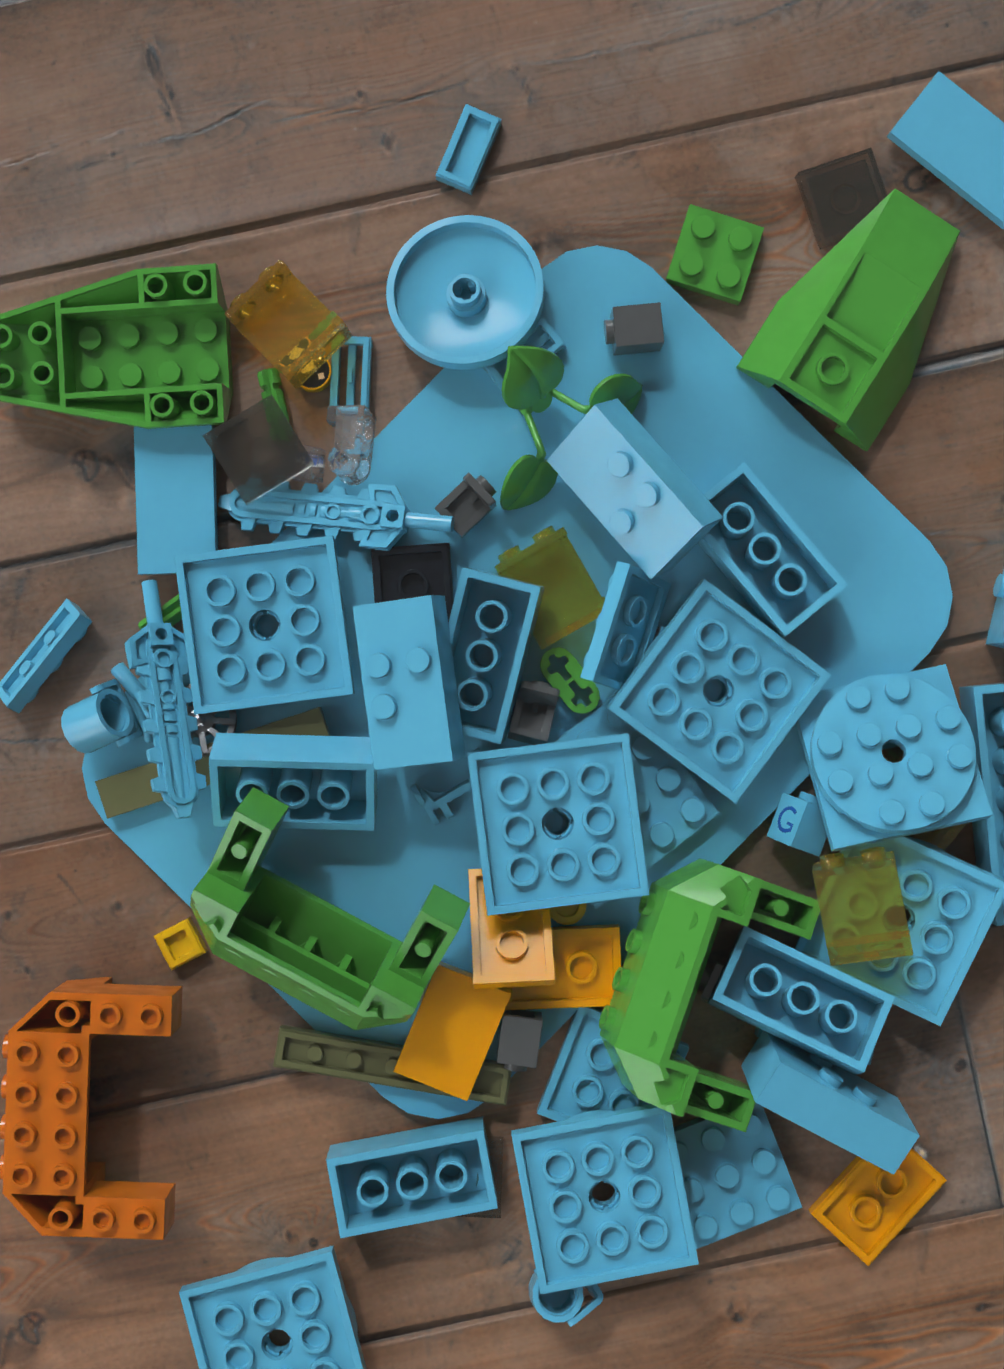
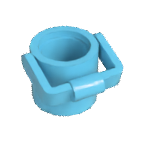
M116 679L89 689L92 695L67 707L61 717V727L65 738L72 747L85 754L92 753L113 742H116L119 747L143 735L136 715L120 683Z
M536 1268L533 1270L534 1274L529 1282V1298L537 1312L546 1320L553 1323L567 1322L572 1327L603 1301V1293L597 1284L583 1286L587 1288L593 1299L582 1308L584 1300L583 1287L540 1294Z

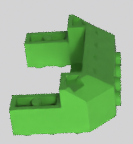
M253 787L234 811L208 871L191 894L190 907L212 954L353 1030L407 1022L414 1013L424 989L457 934L470 903L434 884L402 942L261 866L289 806Z
M701 858L653 882L649 889V895L641 897L639 903V913L641 915L636 929L633 928L627 937L625 949L628 953L624 965L619 967L614 975L612 989L615 990L610 1005L604 1007L599 1019L601 1039L622 1084L638 1099L674 1115L683 1117L684 1113H688L746 1132L755 1106L749 1086L742 1081L694 1066L677 1053L686 1022L722 918L748 927L750 919L811 940L823 902Z

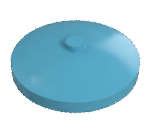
M476 215L448 217L418 231L404 244L395 257L389 271L386 286L388 311L401 340L422 359L440 367L456 370H472L493 365L507 358L508 346H522L538 324L545 297L543 274L539 260L525 238L516 230L498 220Z

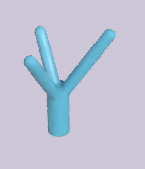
M121 662L112 668L111 673L133 698L145 742L148 744L152 743V735L144 733L142 721L150 718L147 705L140 704L138 692L146 688L127 666Z

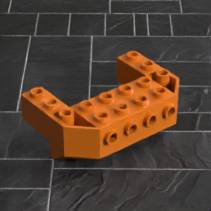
M112 977L67 980L49 992L5 1035L2 1044L3 1058L7 1059V1074L3 1076L1 1082V1097L6 1099L5 1114H3L0 1121V1138L4 1139V1154L0 1157V1179H3L2 1194L41 1236L164 1240L174 1224L176 1183L105 1181L106 1162H87L91 1040L98 1034L171 1037L181 1026L183 986L112 984Z

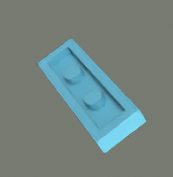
M66 598L0 681V698L6 707L20 713L26 704L36 697L39 688L49 675L60 667L63 658L73 645L84 637L92 620L77 604Z

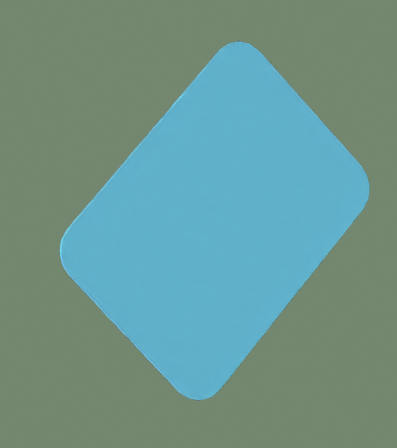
M598 245L567 251L543 267L545 297L541 314L544 315L566 344V348L557 354L564 364V374L561 382L555 389L580 404L590 405V395L603 379L620 373L631 375L637 382L643 385L640 400L632 415L703 495L745 462L848 583L846 588L784 637L786 641L831 674L820 691L846 686L859 679L873 675L911 672L931 652L946 629L953 599L947 566L931 542L773 386L767 388L737 369L736 367L742 356L652 267L627 251ZM660 302L664 344L661 350L613 355V345L606 344L604 336V320H610L612 307ZM541 327L532 334L522 346H529L545 333L543 328ZM550 340L541 348L547 350L554 343L552 340ZM507 358L493 365L495 369L498 370L506 364ZM443 368L321 493H329L333 485L345 487L347 495L358 496L361 488L369 489L368 484L395 485L410 512L440 515L435 510V507L463 481V477L468 472L475 479L482 475L496 490V493L492 496L496 501V507L463 538L454 529L453 532L408 528L407 534H404L393 547L450 543L454 598L462 567H469L545 587L521 682L543 681L548 683L540 671V661L545 652L552 648L560 647L568 650L582 668L584 667V657L589 651L596 629V620L602 611L608 592L609 579L614 573L617 561L631 564L637 568L640 567L559 474L551 491L539 501L514 510L502 509L500 495L508 471L520 457L528 454L535 457L537 455V448L525 417L518 409H512L504 402L499 387L483 368L472 370ZM552 397V402L545 411L531 413L546 451L545 459H548L586 415ZM287 527L272 543L324 537L325 531L312 530L310 537H299L296 528ZM341 532L338 540H335L342 598L347 618V637L355 694L236 709L237 726L235 733H242L321 707L331 736L370 737L352 606L375 603L371 549L360 548V542L354 541L353 533ZM698 543L673 569L657 576L671 583L658 627H666L701 579L709 581L763 622ZM272 615L262 616L257 623L258 632L261 636L267 638L273 636L279 626L276 618ZM553 654L548 658L551 665L547 670L551 675L558 672L565 681L571 677L564 668V665L568 662L565 656L557 658ZM189 673L182 676L183 685L186 687L190 684ZM140 676L138 680L145 687L144 677ZM574 680L568 684L575 693L574 698L571 699L574 705L582 703L586 707L591 703L588 696L592 691L589 687L581 689ZM595 683L600 695L595 709L619 690ZM723 685L718 700H720L725 694V685ZM125 691L124 693L139 722L133 698ZM559 697L547 743L556 741L594 710L584 714L573 712ZM229 710L217 712L215 717L230 718ZM796 723L737 803L732 802L683 765L720 813L646 871L649 889L653 882L700 858L721 865L778 807L782 793L790 795L809 776L810 772ZM216 724L214 729L219 733H227L229 725ZM212 734L205 736L207 744L214 742L215 737ZM144 735L119 747L116 742H113L92 753L84 754L82 772L87 796L104 823L190 907L191 894L208 871L227 827L213 826L210 785L199 791L198 799L193 804L191 817L177 819L172 808L162 800L107 819L95 781L149 764L146 751L154 748L153 741L149 744L146 743ZM463 735L466 754L464 758L449 762L377 770V811L374 831L279 828L261 866L402 942L434 884L470 903L468 869H481L472 789L448 802L454 816L447 819L440 807L434 810L440 820V823L435 826L425 808L421 807L410 786L416 783L420 790L424 788L426 791L446 792L468 779L470 772L467 753H473L478 748L481 751H489L532 744L509 738L502 744H497ZM193 737L192 744L201 746L199 737ZM642 896L609 900L597 910H595L591 903H586V912L578 922L571 925H563L551 918V927L619 924L622 966L628 953L625 949L627 937L633 928L636 929L641 915L639 913V903ZM469 905L461 926L441 961L473 974ZM270 985L314 1030L404 1045L420 1006L419 1001L414 1013L407 1022L353 1030ZM577 1008L526 1009L542 1012L543 1023L539 1049L576 1012ZM501 1021L485 1059L497 1061ZM512 1071L511 1077L516 1073L515 1071ZM369 1083L385 1099L408 1114L434 1119L466 1114L484 1103Z

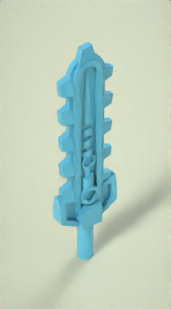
M249 477L245 486L234 489L230 494L221 495L218 503L220 508L227 510L235 520L241 522V529L243 531H254L257 524L269 526L271 534H282L284 527L296 528L299 537H310L312 530L325 531V536L333 535L335 540H338L341 532L353 533L354 541L360 542V548L390 551L404 534H407L408 528L453 532L454 516L410 512L398 488L395 485L368 484L369 489L361 488L358 496L347 495L346 488L343 486L333 485L329 493H321L317 484L305 483L300 491L291 490L288 481L277 480L274 487L269 488L263 487L261 479Z
M146 580L141 585L147 625L124 643L129 670L135 669V674L144 677L146 689L138 692L140 704L147 705L150 718L142 721L144 733L151 734L153 737L154 748L146 751L148 762L155 763L158 771V777L150 780L152 792L161 793L163 800L172 808L177 819L191 817L193 804L198 799L199 791L207 786L206 775L196 772L195 761L202 759L201 746L192 744L191 733L198 730L197 718L188 715L187 704L193 702L192 691L184 687L182 676L189 673L185 637L183 633L173 628L171 623H163L158 583L156 580Z

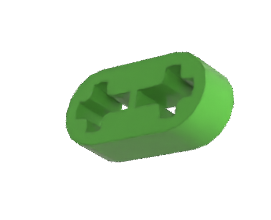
M560 647L552 648L545 652L540 661V671L552 688L560 690L559 697L573 712L584 714L594 710L600 699L596 684L580 678L583 668L568 650ZM554 654L557 658L562 656L567 658L568 662L564 665V668L571 677L566 681L558 672L552 675L548 672L547 668L551 665L548 658ZM573 680L579 688L585 689L589 687L592 693L588 696L591 703L585 707L582 703L577 705L572 703L571 699L574 698L575 693L568 684Z

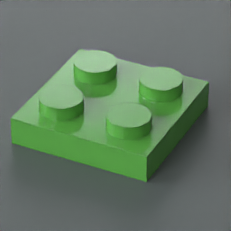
M690 204L665 281L668 284L738 306L744 293L764 227Z

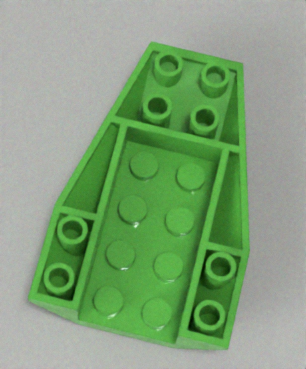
M894 189L777 301L736 368L767 388L777 384L836 422L837 426L833 431L862 450L868 451L910 384L960 230L902 192Z
M216 263L135 269L0 314V402L145 429L227 423L233 396L230 323L219 269Z

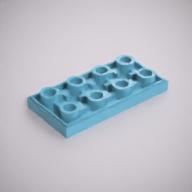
M938 71L893 127L887 138L1004 230V122Z
M215 425L157 429L134 427L138 574H176L174 556L218 550Z

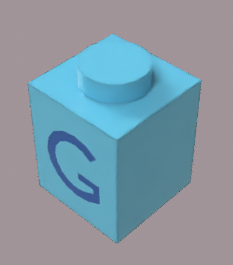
M803 791L800 792L798 798L782 793L767 837L793 848L820 856L827 834L816 796Z

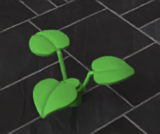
M508 346L507 367L502 382V397L510 408L518 409L525 417L537 448V455L535 457L528 454L520 457L508 471L500 495L502 509L514 510L539 501L551 491L558 476V473L545 459L546 451L533 420L532 412L540 413L545 411L550 406L552 397L583 414H587L595 404L618 398L632 414L640 400L643 385L637 382L631 375L614 374L603 379L594 388L589 398L590 405H583L555 389L561 382L564 374V364L556 354L534 346Z

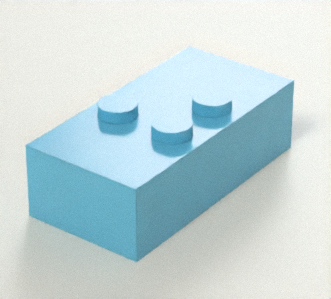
M618 398L595 404L547 459V462L650 579L673 569L723 518L718 510Z
M745 462L704 494L723 518L698 542L699 546L762 621L782 638L786 637L848 586V583Z
M462 567L448 624L463 735L497 744H502L507 739L545 587L469 567Z
M427 595L352 606L374 770L449 762L466 757L445 596Z
M216 733L209 756L213 826L228 827L234 811L254 787L289 806L279 828L374 831L377 811V770H374L370 737Z
M744 926L735 939L708 1000V1004L856 1075L865 1072L895 997Z
M765 1031L761 1033L741 1065L755 1103L893 1175L920 1136L898 1097Z
M483 1116L333 1144L329 1147L326 1163L340 1238L498 1209L497 1190Z

